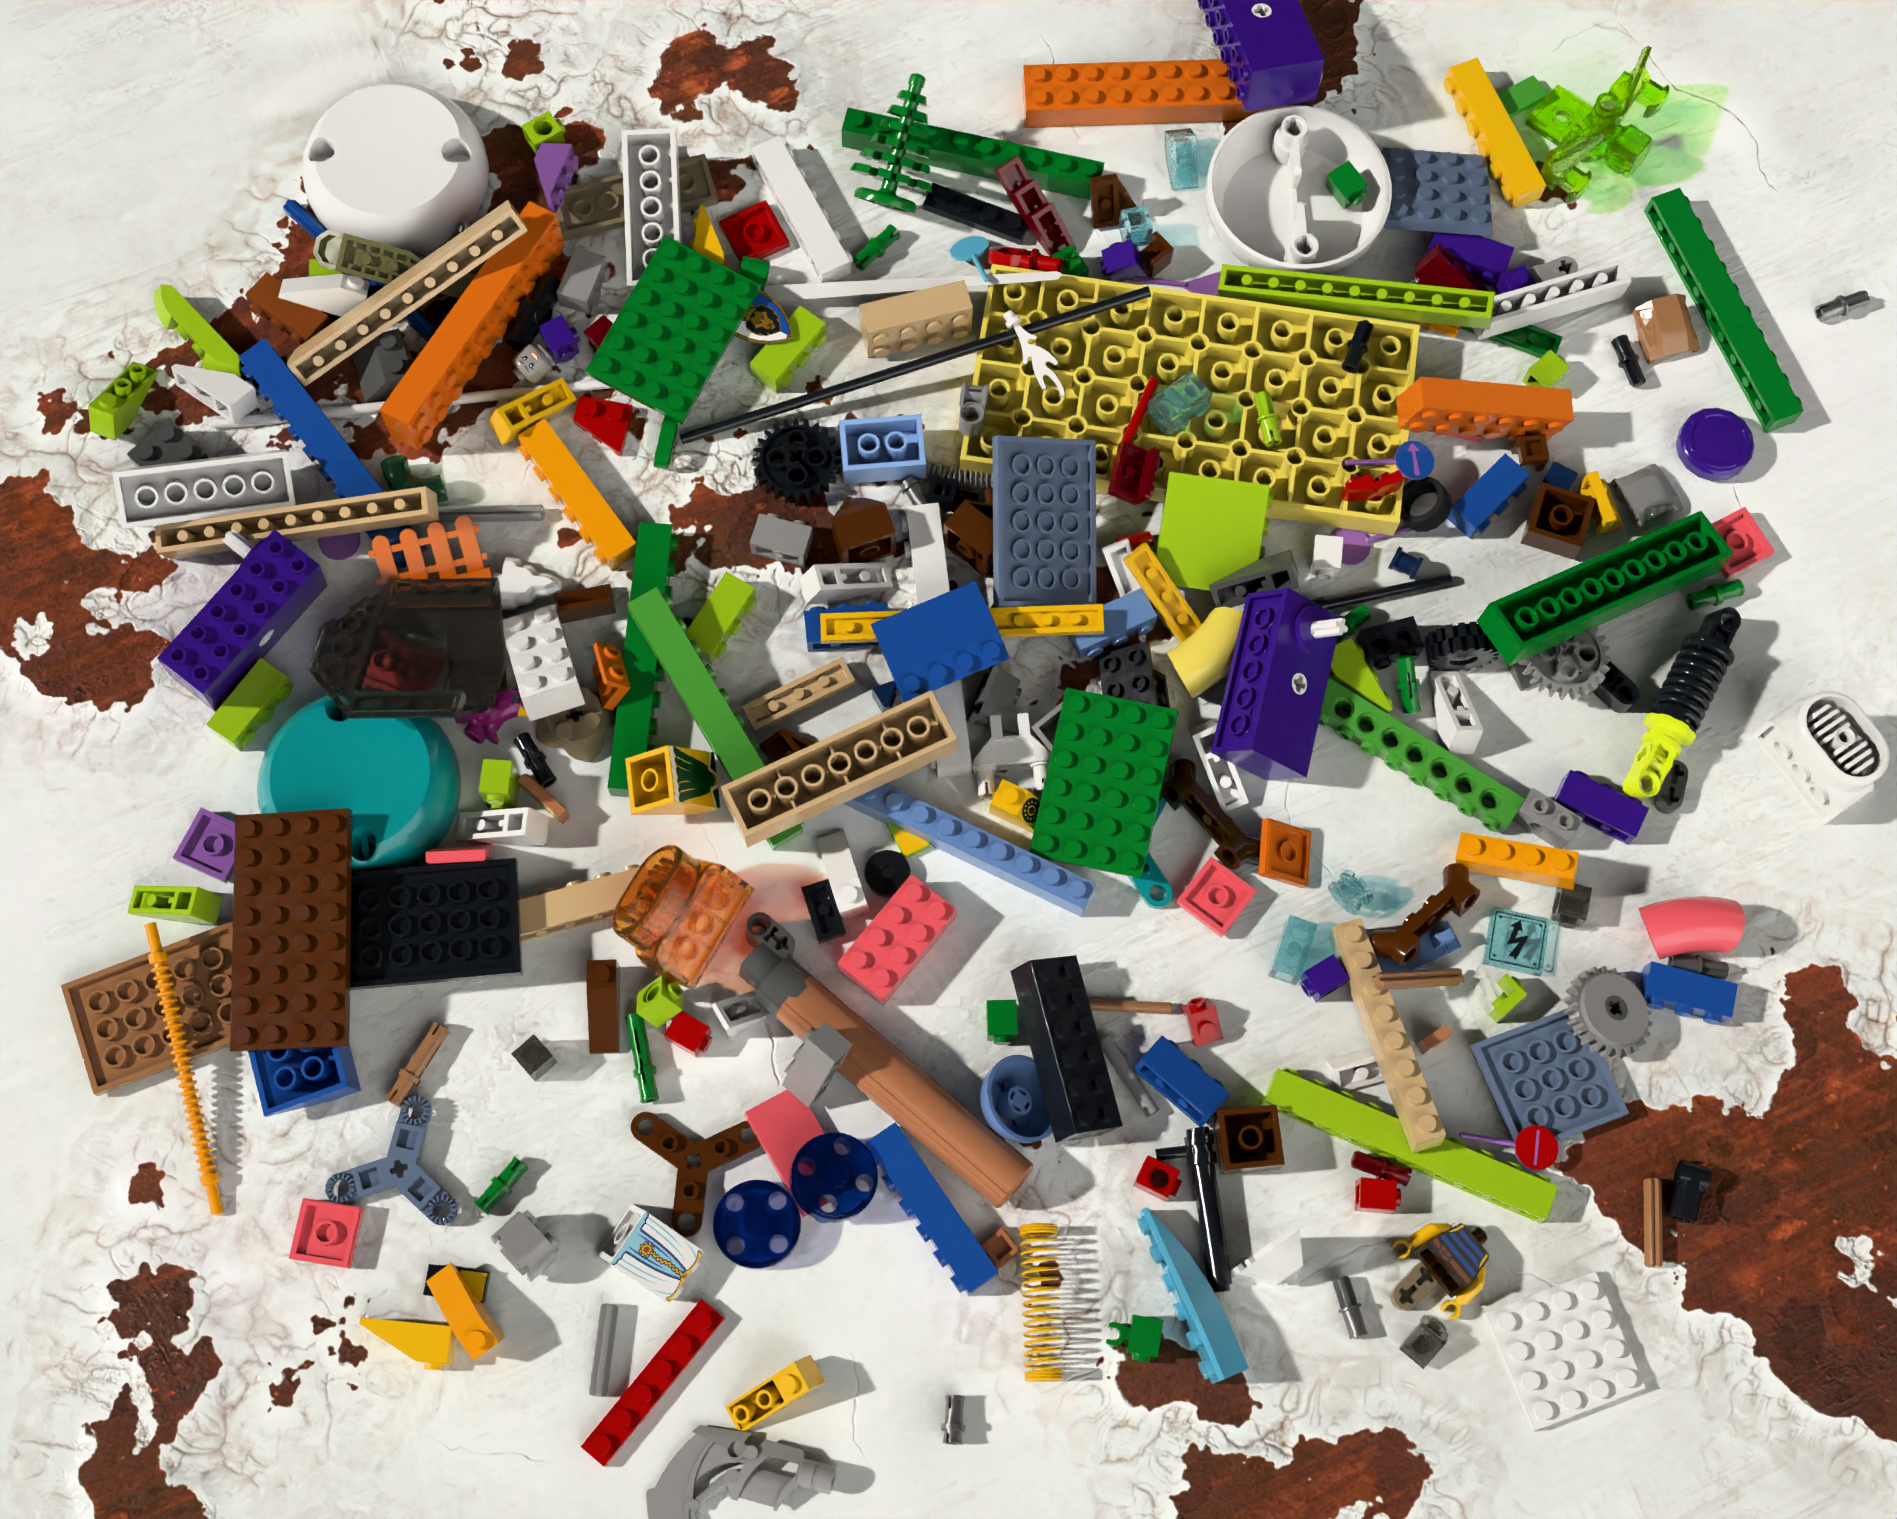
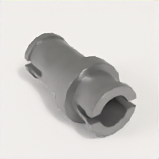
M945 1395V1422L941 1424V1431H944L942 1443L962 1445V1432H965L966 1427L963 1424L965 1396Z

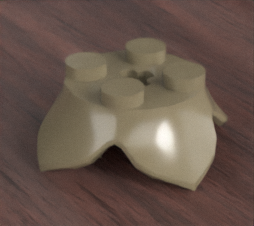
M579 684L585 704L538 719L536 738L547 747H563L568 755L576 760L592 763L602 751L605 730L613 727L615 724L617 705L613 710L603 708L599 693ZM576 713L578 715L582 714V716H579L580 720L578 722H574L569 718Z

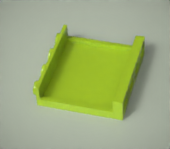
M1168 471L1156 557L1176 586L1210 591V584L1264 557L1265 547L1261 546L1262 535L1267 536L1269 529V519H1265L1266 508L1272 507L1274 491H1269L1270 485Z

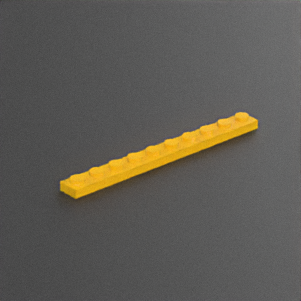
M1103 604L988 608L1001 638L1104 634ZM901 611L820 613L821 644L878 642L871 624Z

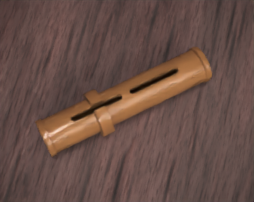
M436 1022L432 1024L433 1026L405 1069H400L398 1073L399 1078L385 1097L386 1100L394 1105L396 1104L399 1108H401V1105L404 1103L403 1101L407 1099L414 1086H419L421 1082L420 1077L447 1035L450 1034L447 1028L442 1025L439 1026Z

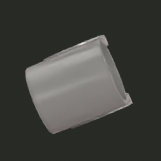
M1563 256L1544 264L1535 265L1529 268L1528 271L1537 284L1578 271V265L1573 258Z
M962 381L959 403V430L965 436L975 437L982 432L990 384L977 386L968 385L966 381ZM973 417V418H975V419H977V420H976V421H968V420H966V418Z

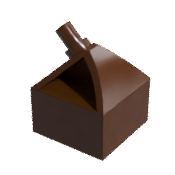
M993 488L984 490L986 500L984 503L964 500L946 520L943 530L944 546L985 578L993 570Z
M846 497L832 519L833 541L841 563H869L896 554V531L886 504L869 498Z

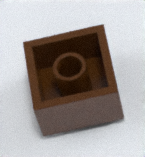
M1542 482L1533 497L1520 543L1574 560L1583 546L1596 499Z
M1277 1105L1224 1109L1215 1112L1213 1121L1221 1175L1277 1170L1285 1165Z

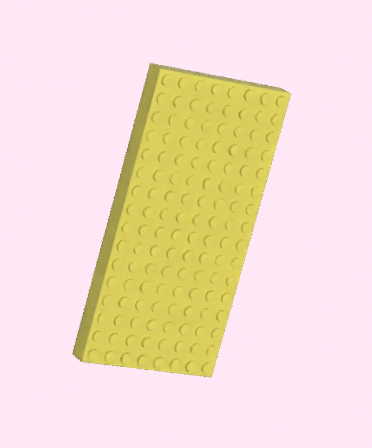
M992 264L990 274L1045 271ZM1062 274L1058 280L988 285L980 339L1014 329L1013 327L1007 328L1005 325L1007 321L1003 317L1011 309L1015 315L1021 317L1022 320L1018 324L1023 326L1146 286ZM1148 286L1151 297L1032 334L1036 336V340H1029L1028 344L1045 349L1057 360V366L1050 362H1046V366L1059 379L1065 392L1064 397H1061L1056 384L1046 375L1043 376L1046 389L1042 390L1033 371L1032 358H1028L1026 365L1023 364V353L1019 339L977 352L972 385L984 386L985 384H990L987 409H985L982 432L975 437L965 435L963 437L959 468L962 470V473H964V470H967V474H970V471H972V475H975L977 471L979 476H981L982 472L983 476L986 477V473H988L989 477H991V474H993L992 436L1096 440V493L1107 494L1118 444L1122 440L1150 377H1154L1160 383L1132 442L1133 445L1147 451L1154 447L1160 449V466L1155 473L1153 482L1155 489L1148 500L1164 502L1168 471L1270 485L1269 491H1274L1272 507L1266 508L1265 517L1391 536L1394 535L1400 523L1404 481L1398 491L1372 500L1343 501L1341 494L1345 483L1356 475L1362 477L1370 473L1375 480L1385 472L1391 474L1398 470L1395 464L1345 465V461L1395 459L1398 447L1404 442H1408L1409 430L1399 429L1396 398L1414 383L1420 325ZM1368 320L1374 326L1367 344L1369 349L1362 357L1358 372H1346L1342 369V363L1349 349L1347 347L1348 341L1352 340L1358 322ZM1260 391L1270 392L1274 411L1279 416L1277 424L1282 443L1275 445L1273 435H1271V447L1265 446L1261 425L1257 423L1259 416L1254 395ZM969 417L966 420L976 421L977 419Z

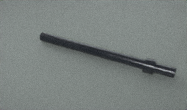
M1451 574L1329 599L1320 597L1311 599V601L1330 610L1452 585L1453 581Z

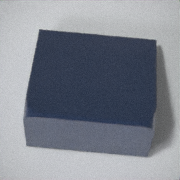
M1553 462L1542 482L1570 490L1578 473L1557 462Z

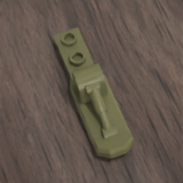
M331 229L324 231L316 237L313 254L321 267L383 284H389L422 260L411 251ZM471 273L465 274L441 291L440 294L460 298L476 275Z

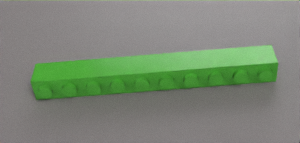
M655 587L627 603L630 615L731 782L769 765L770 763L767 760L762 762L757 752L761 750L754 737L750 736L748 738L742 729L746 725L738 712L733 714L728 706L731 700L724 688L718 689L713 681L717 679L713 669L709 664L704 666L699 658L702 655L699 646L695 640L690 642L685 635L688 629L680 616L675 618L670 610L673 608V604L665 592L661 594L658 588ZM805 822L767 838L766 840L772 850L802 834L803 828L801 825Z

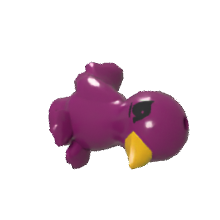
M509 688L502 693L496 694L495 698H491L495 703L493 706H481L471 710H464L458 705L452 704L450 710L456 723L467 725L463 733L469 739L482 744L487 738L491 743L498 745L499 739L496 733L505 721L519 716L528 717L519 689Z

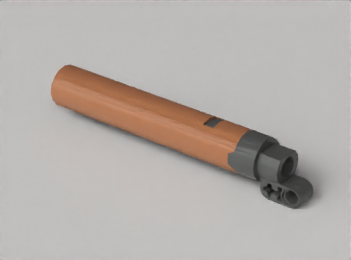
M757 912L752 914L747 920L745 938L754 950L741 963L739 976L756 990L754 1000L801 1040L810 1028L814 1027L817 1029L826 1021L853 1044L838 1069V1072L995 1208H1001L1008 1202L1032 1172L1033 1163L792 958L795 941L788 931L765 913ZM761 926L766 932L759 934L754 932L752 928Z

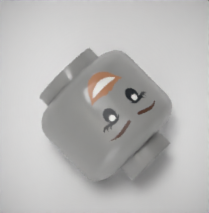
M528 344L512 358L515 366L512 372L522 383L527 380L531 384H537L551 372L552 365L550 363L553 359L540 344L537 346Z

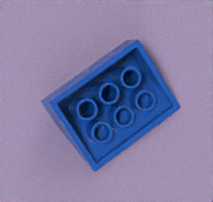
M976 581L871 624L903 703L1010 659Z
M350 1045L349 1047L248 1052L264 1117L333 1101L361 1091Z

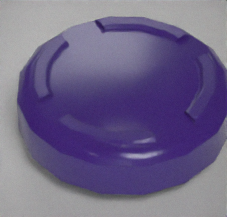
M1705 408L1692 414L1680 428L1676 440L1678 457L1686 469L1697 477L1710 481L1728 480L1738 475L1751 460L1755 446L1752 432L1745 421L1735 413L1721 408Z

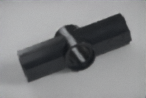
M543 274L531 296L525 297L521 302L517 313V320L505 338L506 343L514 350L519 352L526 345L532 344L539 332L538 326L551 320L553 307L558 300L557 290L561 283L556 276Z

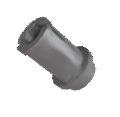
M912 476L901 483V493L903 495L906 494L913 505L930 504V502L926 501L927 495L919 485V479H915Z

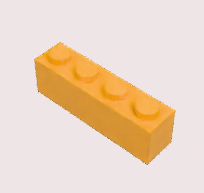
M1461 832L1456 863L1466 866L1469 872L1574 890L1579 865V852Z

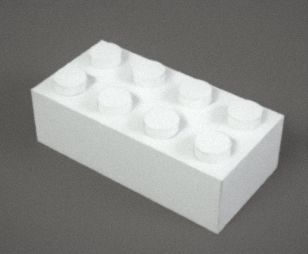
M552 604L500 620L521 700L529 721L584 705L585 701L555 605Z

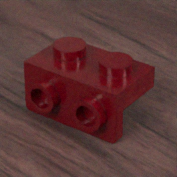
M1126 441L1119 443L1107 494L1135 506L1148 500L1155 489L1153 482L1155 473L1160 466V449L1154 447L1147 451Z

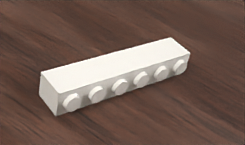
M779 135L751 147L753 164L819 282H835L851 275L850 264L853 263L852 256L847 248L843 249L841 246V237L836 227L831 228L825 207L818 205L816 201L817 194L813 186H808L805 182L804 170L800 164H795L793 160L794 154L788 143L784 144Z
M1621 259L1502 293L1494 298L1490 329L1473 328L1478 340L1620 299L1632 280Z

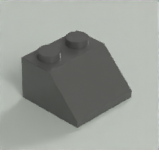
M399 328L381 333L352 355L365 403L387 399L412 365Z

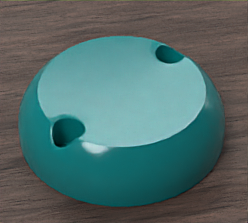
M353 689L336 692L312 701L298 710L281 726L269 743L262 758L257 783L260 814L351 809V872L416 867L426 859V852L438 847L451 828L457 813L461 793V776L457 756L441 726L415 703L393 693L374 689ZM370 847H373L375 849L374 854L372 856L370 853Z

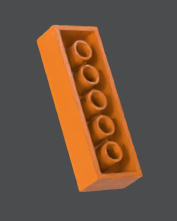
M1421 376L1396 398L1399 429H1407L1412 433L1432 431L1437 435L1456 433L1461 437L1481 435L1486 439L1506 437L1511 441H1516L1518 436L1545 434L1547 442L1553 435L1562 431L1564 427L1574 421L1570 389Z

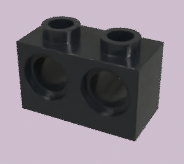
M1414 616L1361 629L1355 639L1364 652V660L1368 667H1375L1376 670H1382L1391 666L1393 662H1397L1396 657L1414 655L1413 660H1416L1424 648ZM1398 638L1406 639L1410 645L1404 646L1400 644ZM1371 645L1380 646L1383 649V653L1375 652Z

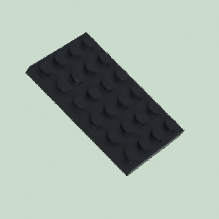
M516 858L351 872L350 990L523 975L518 861Z

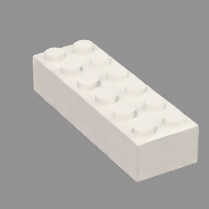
M675 128L621 130L627 287L630 294L665 235L682 244L679 154Z
M286 449L116 469L112 472L122 529L296 505Z

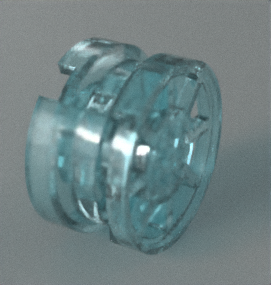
M1346 869L1339 875L1340 879L1337 882H1331L1328 885V889L1335 901L1344 910L1352 915H1357L1360 912V907L1368 905L1374 899L1373 894H1368L1370 888L1361 878L1358 880L1354 877V872Z

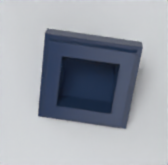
M891 681L873 687L872 697L881 712L883 713L891 709L898 693L895 682Z

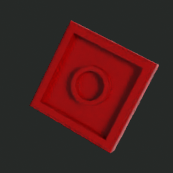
M766 200L718 221L719 227L740 265L743 256L763 259L790 247L788 238Z

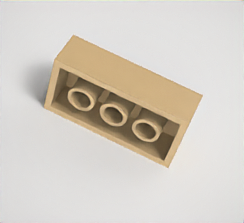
M965 280L859 305L860 332L868 358H882L892 352H907L917 346L926 344L936 345L942 340L951 338L961 339L968 334H972L973 306Z

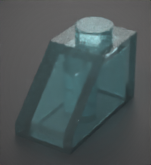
M1191 128L1164 131L1165 157L1172 191L1198 188L1196 134Z

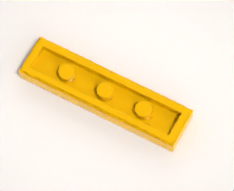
M1142 543L1122 559L1179 644L1201 626L1202 623L1147 543Z

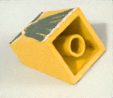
M667 745L625 759L631 815L702 814L720 808L714 752Z

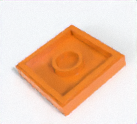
M1271 818L1262 819L1258 875L1299 888L1308 887L1311 831Z

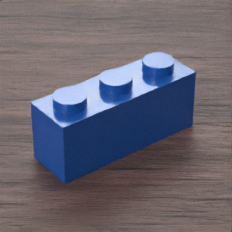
M1505 453L1452 505L1447 519L1470 539L1477 532L1482 534L1491 525L1490 519L1494 514L1500 516L1510 505L1507 501L1512 496L1517 499L1528 486L1525 482L1530 474Z
M869 601L865 605L858 606L846 603L837 606V608L826 609L825 607L817 606L810 608L809 611H804L808 652L879 645L878 642L821 644L820 613L888 611V603Z
M1651 961L1643 967L1639 989L1643 990L1642 995L1644 999L1648 1000L1646 1005L1649 1008L1658 1010L1668 1008L1675 1010L1674 1013L1682 1017H1692L1694 1015L1702 1017L1703 1021L1708 1024L1720 1025L1732 1018L1738 984Z
M1163 1035L1133 1069L1199 1127L1204 1126L1230 1095L1220 1081L1211 1078L1203 1071L1197 1061L1189 1059L1180 1051L1175 1042L1167 1040Z

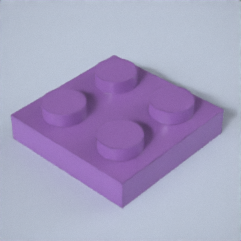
M201 807L175 852L173 859L227 884L234 872L235 822Z

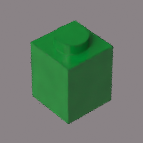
M1349 160L1327 174L1326 187L1344 210L1351 205L1356 206L1365 199L1367 183Z
M987 1000V1041H993L995 1045L1011 1044V1040L1017 1039L1016 1000Z

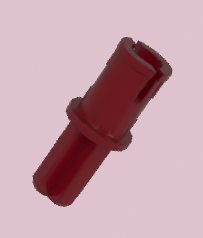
M1355 1151L1351 1158L1352 1168L1375 1175L1376 1179L1397 1180V1183L1405 1187L1410 1181L1411 1176L1408 1174L1412 1173V1169L1387 1161V1157L1383 1156L1380 1159L1360 1151Z

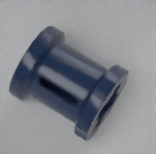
M1399 546L1388 569L1399 570L1409 575V579L1413 580L1424 558H1416L1404 552L1403 548Z

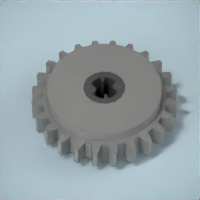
M1602 966L1599 969L1593 967L1577 975V978L1570 982L1572 986L1566 989L1570 996L1564 999L1568 1009L1564 1010V1013L1569 1015L1567 1024L1573 1027V1035L1581 1039L1580 1044L1582 1046L1587 1044L1590 1047L1591 1053L1598 1050L1602 1058L1609 1055L1610 1059L1617 1057L1621 1059L1640 1050L1639 1047L1646 1044L1644 1039L1651 1034L1646 1028L1652 1026L1648 1016L1652 1012L1647 1009L1646 1004L1648 1000L1644 999L1642 995L1643 990L1635 986L1634 980H1628L1626 973L1618 975L1616 968L1608 971L1606 966Z

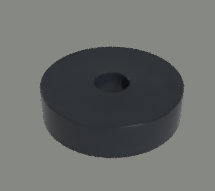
M883 850L869 858L864 874L866 884L873 893L881 897H892L911 875L909 863L903 855L893 850ZM884 870H891L893 875L886 878L882 873Z

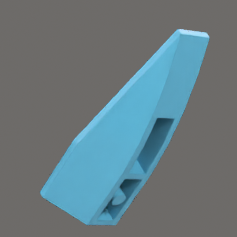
M1148 1207L1142 1209L1139 1212L1141 1218L1137 1219L1139 1228L1143 1236L1148 1235L1153 1245L1149 1247L1151 1256L1155 1264H1161L1165 1275L1161 1276L1162 1282L1168 1293L1173 1292L1177 1302L1173 1307L1179 1321L1185 1320L1189 1330L1186 1333V1338L1192 1351L1197 1349L1202 1360L1198 1362V1366L1205 1380L1210 1379L1211 1384H1214L1249 1369L1225 1311L1208 1280L1172 1232Z

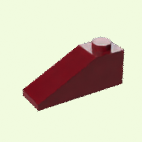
M1438 243L1415 264V278L1419 284L1489 291L1441 243Z

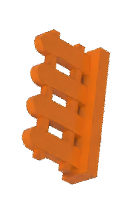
M460 515L455 520L456 530L446 532L444 525L435 521L430 523L427 528L428 536L418 538L415 530L406 528L400 533L401 543L390 545V541L385 535H377L372 540L373 550H369L368 554L369 558H376L381 577L376 578L377 586H384L385 591H381L379 594L381 604L492 579L491 565L484 566L483 560L488 559L487 553L480 552L476 532H480L479 524L473 525L469 516ZM458 537L464 557L453 560L448 539ZM431 543L436 564L426 566L420 546ZM403 550L409 571L398 573L393 552ZM466 565L467 571L457 573L456 567ZM439 572L440 577L429 579V573ZM411 578L412 584L402 586L400 580Z

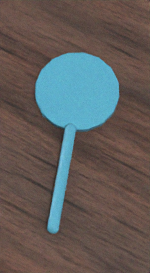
M971 236L956 242L950 249L951 257L958 261L973 260L984 282L989 281L978 257L987 252L989 248L988 240L981 236Z

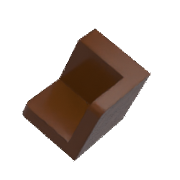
M1157 231L1151 235L1150 244L1140 251L1144 271L1149 278H1154L1171 264L1174 250Z
M1545 434L1518 436L1511 447L1512 454H1518L1520 466L1535 464L1536 471H1542L1550 459Z

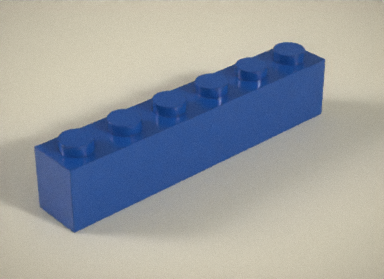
M893 1123L866 1142L868 1149L865 1152L866 1157L874 1168L879 1165L885 1173L881 1178L891 1193L896 1190L902 1200L898 1203L909 1218L911 1215L915 1217L919 1223L915 1227L925 1243L929 1240L936 1248V1251L933 1252L934 1257L942 1268L946 1265L953 1273L950 1280L958 1292L965 1291L969 1296L999 1274L998 1270L897 1123Z

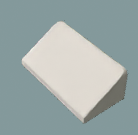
M1372 1048L1326 1060L1336 1093L1384 1081Z

